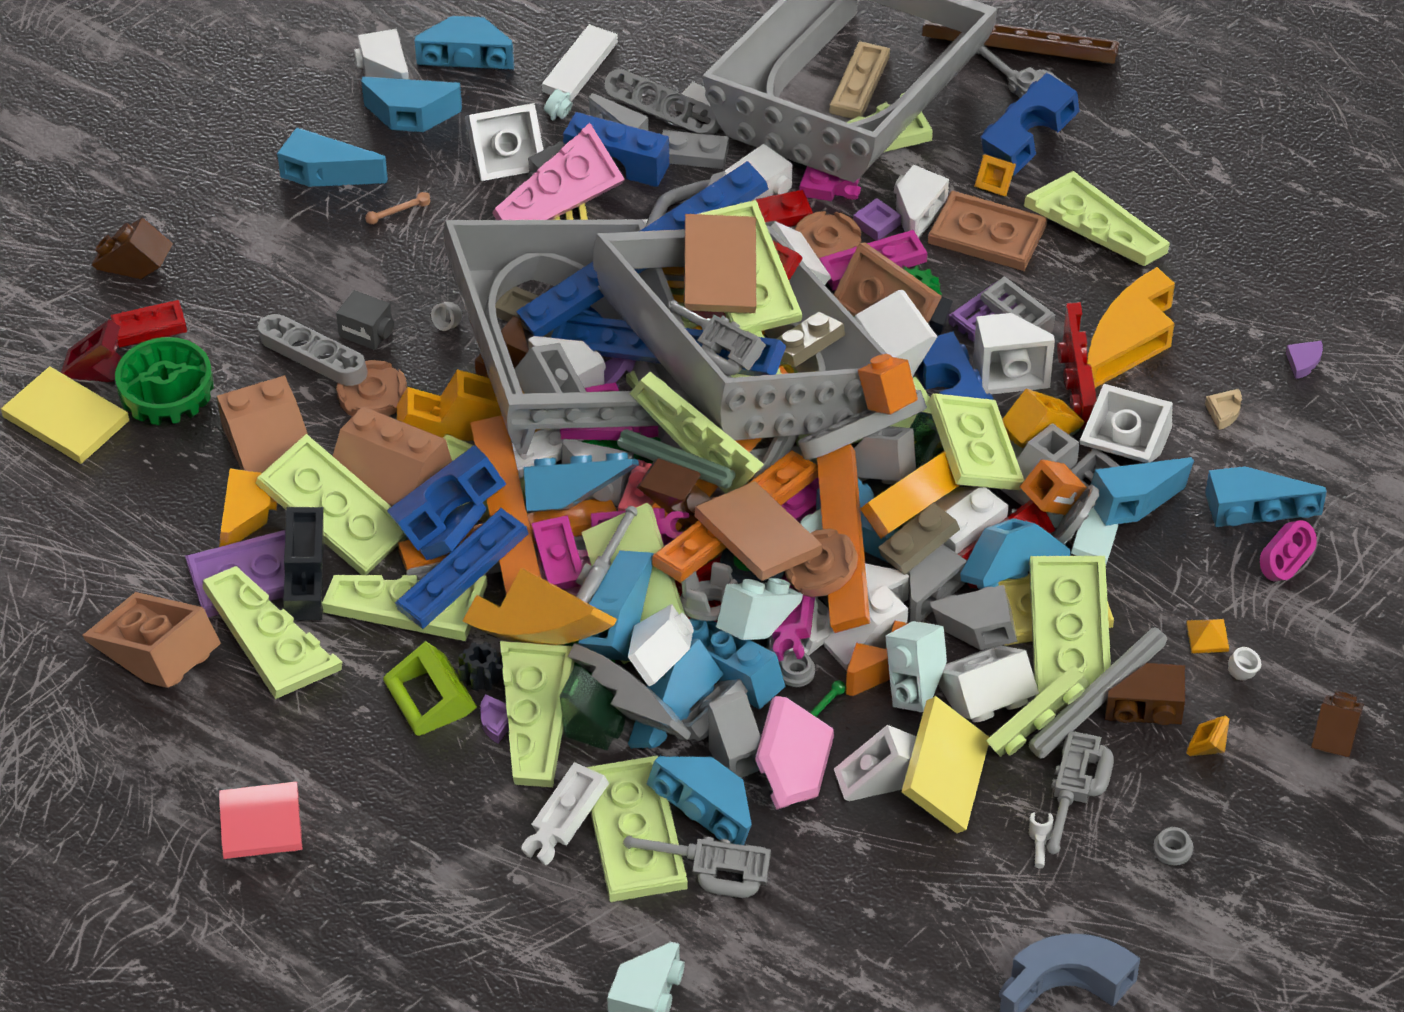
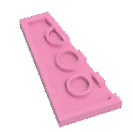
M589 123L575 138L563 146L554 157L542 165L534 175L501 202L492 214L496 220H553L619 186L625 179L594 128Z

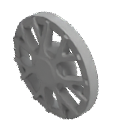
M1094 485L1087 487L1068 513L1064 515L1053 537L1064 545L1072 538L1075 531L1080 529L1084 520L1088 518L1089 515L1087 514L1095 506L1100 492L1098 488Z

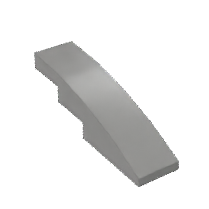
M574 643L568 657L586 671L592 673L589 679L592 683L608 695L614 697L611 702L612 706L634 721L686 740L689 739L691 732L675 712L646 685L603 655Z

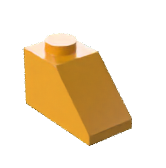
M1029 389L1024 390L1002 419L1005 427L1010 431L1008 434L1009 439L1021 448H1025L1031 439L1052 423L1067 434L1081 428L1085 423L1063 400Z
M238 469L229 470L219 547L240 542L267 524L269 510H276L277 502L256 484L257 477L262 474L261 472Z

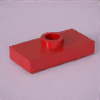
M179 300L111 315V320L120 326L117 336L119 348L187 332Z

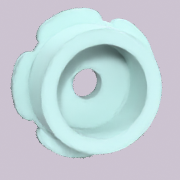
M556 89L551 94L544 106V112L551 116V120H555L557 117L564 119L573 106V102L570 101L571 94L569 92L563 93L559 89Z

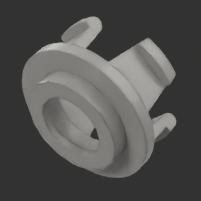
M714 562L710 580L699 582L695 571L681 582L682 594L680 600L684 613L687 616L702 621L718 620L721 605L710 608L708 601L716 600L722 604L726 584H738L735 579H732L731 567L723 563Z

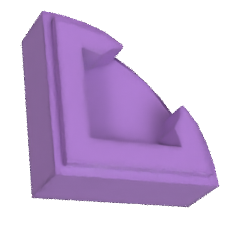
M1322 341L1287 345L1286 355L1295 379L1309 375L1311 370L1320 362L1323 351Z
M612 358L605 362L604 383L617 382L626 370L630 373L636 360Z
M485 694L480 705L481 725L486 735L499 744L509 730L506 703Z

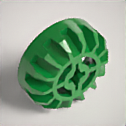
M155 338L136 345L121 358L115 372L117 391L124 410L132 412L133 417L140 421H145L149 417L151 424L159 426L161 425L162 418H171L172 423L175 425L180 422V415L183 413L190 418L199 413V407H204L211 399L210 391L214 389L209 357L198 345L181 338Z

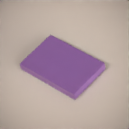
M285 530L185 556L200 607L204 608L208 617L219 615V613L203 590V580L235 566L269 595V601L284 597Z

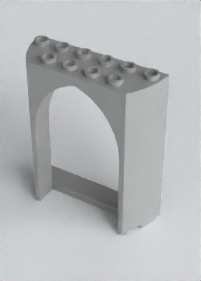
M779 0L702 75L706 91L705 97L727 137L757 148L765 144L782 157L854 183L980 50L991 35L998 8L975 0H870L962 33L897 101L875 115L856 122L847 123L778 97L785 86L857 14V0Z
M643 219L445 220L444 245L504 423L518 454H527L535 429L658 426L657 437L662 439L666 434V431L629 394L631 391L523 394L498 324L495 304L501 296L521 283L535 280L556 286L593 262L597 233L637 232L645 228ZM662 267L647 268L639 274L666 307L669 301L674 300ZM605 296L591 305L603 318L624 320ZM671 312L685 328L681 315ZM635 361L632 371H635L638 381L649 372H652L703 414L662 364Z
M767 226L773 241L791 249L771 226ZM685 229L597 233L593 252V268L597 272L600 292L703 414L732 439L744 440L813 434L868 409L858 369L870 364V360L873 357L887 353L803 261L800 262L789 280L802 312V320L767 329L765 334L768 338L776 339L786 331L807 320L810 316L821 312L844 323L845 336L796 366L795 369L798 373L733 378L725 375L634 270L684 266Z

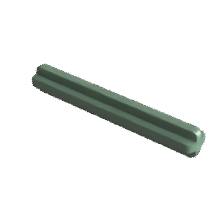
M628 429L623 430L620 438L617 440L618 446L626 451L652 461L660 458L698 471L701 474L699 479L725 489L732 486V481L735 478V472L728 467Z

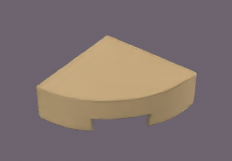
M1239 389L1206 396L1205 406L1218 430L1228 427L1237 419L1242 400Z

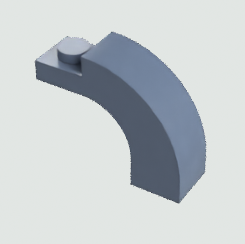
M1062 934L1039 940L1023 949L1013 958L1011 977L1004 983L999 993L1001 998L1000 1012H1024L1039 995L1058 986H1076L1086 989L1114 1007L1137 981L1140 958L1119 944L1092 935Z

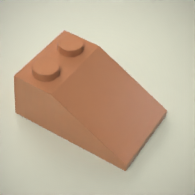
M285 375L217 396L221 425L241 470L263 473L304 435H308L296 399Z
M138 592L132 594L83 634L86 642L144 682L166 688L179 683L185 673L196 664L205 661L210 656V652L221 644L203 607Z

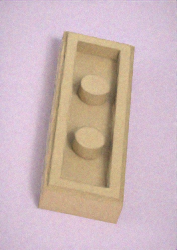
M859 41L830 103V114L852 119L858 116L863 117L890 57V48Z

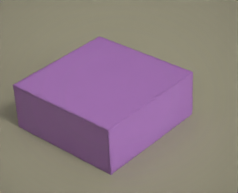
M876 198L855 213L853 220L860 227V230L877 241L901 225V214Z

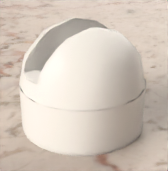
M453 302L437 304L432 309V322L439 330L447 331L453 329L460 324L462 311Z
M1248 647L1236 649L1228 661V671L1237 680L1245 681L1250 679L1261 668L1259 655Z

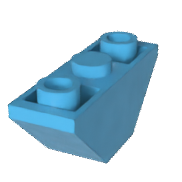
M451 16L415 36L417 65L514 69L513 41L484 17Z
M362 76L364 105L391 130L425 132L462 110L460 83Z
M1013 518L984 528L960 573L961 581L977 585L978 589L999 586V582L1002 580L1026 577L1028 571H1030V556H1071L1070 549L1039 525Z
M659 756L654 761L647 781L649 787L659 796L666 798L681 809L690 819L696 820L715 834L720 841L721 839L730 840L731 844L744 845L752 823L742 778L713 757Z

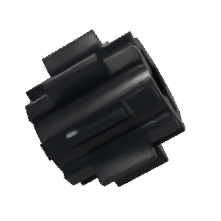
M475 642L470 645L469 649H465L463 654L458 655L460 681H465L467 686L471 685L472 690H491L493 684H497L499 679H503L501 652H497L495 647L491 648V644L487 642L477 644Z

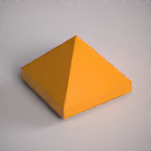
M983 154L974 187L1007 196L1016 164Z
M1224 619L1187 620L1186 626L1191 653L1229 652Z
M1225 715L1199 724L1186 753L1189 756L1225 753L1229 718Z

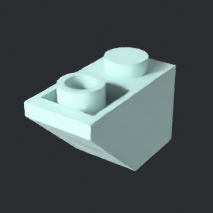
M768 578L767 583L744 579L742 584H726L716 627L741 640L767 639L800 604L803 594L789 588V582L778 578Z
M912 621L886 635L893 707L924 712L926 701L933 698L947 663L944 627Z
M670 942L620 964L607 997L608 1012H669L672 1003V994H669L673 984L679 985L685 962L679 960V944Z

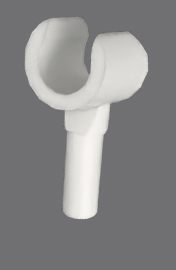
M1035 812L1030 816L1029 836L1035 840L1036 868H1043L1045 866L1046 841L1051 838L1054 820L1053 815L1050 813L1048 815V822L1045 824L1035 821Z

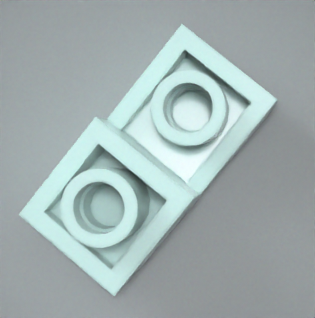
M1093 507L1087 514L1089 515L1088 518L1084 520L1080 529L1077 530L1071 554L1077 556H1105L1106 565L1118 524L1105 526Z

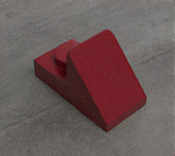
M109 319L69 348L61 373L70 379L113 382L117 365L121 360V356L115 352L118 347L116 339L120 326Z

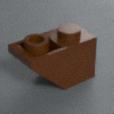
M142 217L131 225L125 223L114 236H105L95 248L97 255L91 266L96 270L142 279L161 267L173 243Z
M1144 664L1108 691L1105 720L1122 723L1145 722L1160 725H1182L1185 707V665Z
M1335 691L1333 696L1326 695L1321 705L1311 748L1350 757L1364 704L1356 702V695L1341 691Z

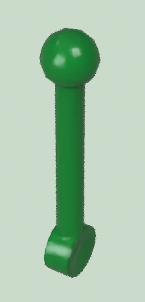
M841 680L834 681L831 685L832 690L817 704L810 714L817 717L836 695L843 694L846 690L845 683Z

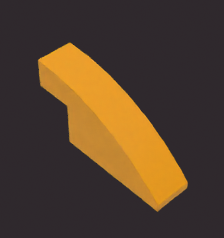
M1158 267L1141 276L1127 287L1113 301L1101 318L1092 337L1087 364H1090L1092 367L1095 388L1171 347L1174 322L1163 311L1172 307L1175 283Z
M458 369L441 396L407 387L397 403L398 421L441 438L448 434L466 441H474L470 422L502 415L490 379Z
M945 451L860 508L880 539L918 515L933 502H937L960 486L955 483Z
M521 568L501 606L476 595L463 622L508 642L562 645L603 632L613 627L617 619Z

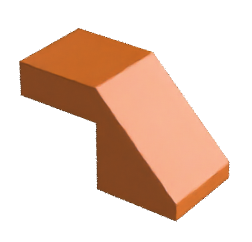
M895 620L891 632L908 623ZM856 643L847 669L846 695L855 696L890 680L887 647L883 649Z

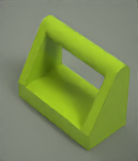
M427 641L390 670L383 678L384 683L417 736L464 718L477 708L446 655ZM428 673L443 699L422 716L403 683Z

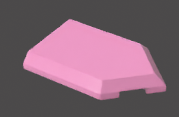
M775 696L771 700L755 757L761 774H766L773 790V794L770 796L776 810L818 797L834 738L832 727L788 698Z

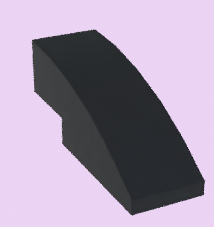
M286 507L283 603L284 609L294 620H322L324 507Z

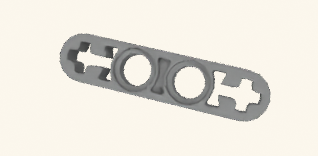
M615 69L606 77L605 89L609 95L618 101L693 133L714 135L720 128L711 107L707 104L624 69ZM624 80L625 83L634 87L633 94L623 88L618 89L615 86L616 82H623ZM650 88L655 89V101L650 105H643L641 97L644 91ZM677 100L683 101L684 110L682 114L678 117H671L669 114L670 105ZM694 112L702 117L707 116L711 119L709 125H702L697 120L691 118L692 113Z
M280 314L265 316L258 322L257 328L264 346L345 386H354L366 379L368 371L365 359L359 352ZM297 341H308L306 344L301 346H291L293 343ZM324 353L333 354L331 357L326 359L317 358L319 355Z
M916 390L917 401L891 415L867 409L798 441L803 458L810 460L823 456L924 411L927 406L921 390Z

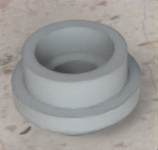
M791 651L784 655L783 661L779 662L784 683L788 686H805L815 676V664L806 653H804L802 659H797L794 651Z
M1169 827L1156 836L1153 845L1154 854L1165 864L1181 865L1191 858L1193 842L1183 829ZM1169 847H1175L1178 850L1169 849Z

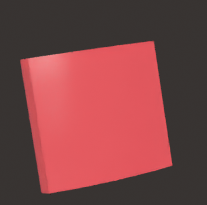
M297 782L219 791L224 859L302 850Z

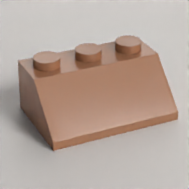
M363 406L340 429L333 457L391 507L452 462L446 439Z

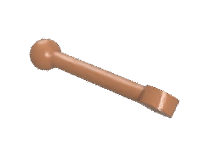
M421 192L417 195L416 199L377 213L373 211L368 212L365 220L368 224L373 225L380 218L413 206H427L430 204V195L426 192Z

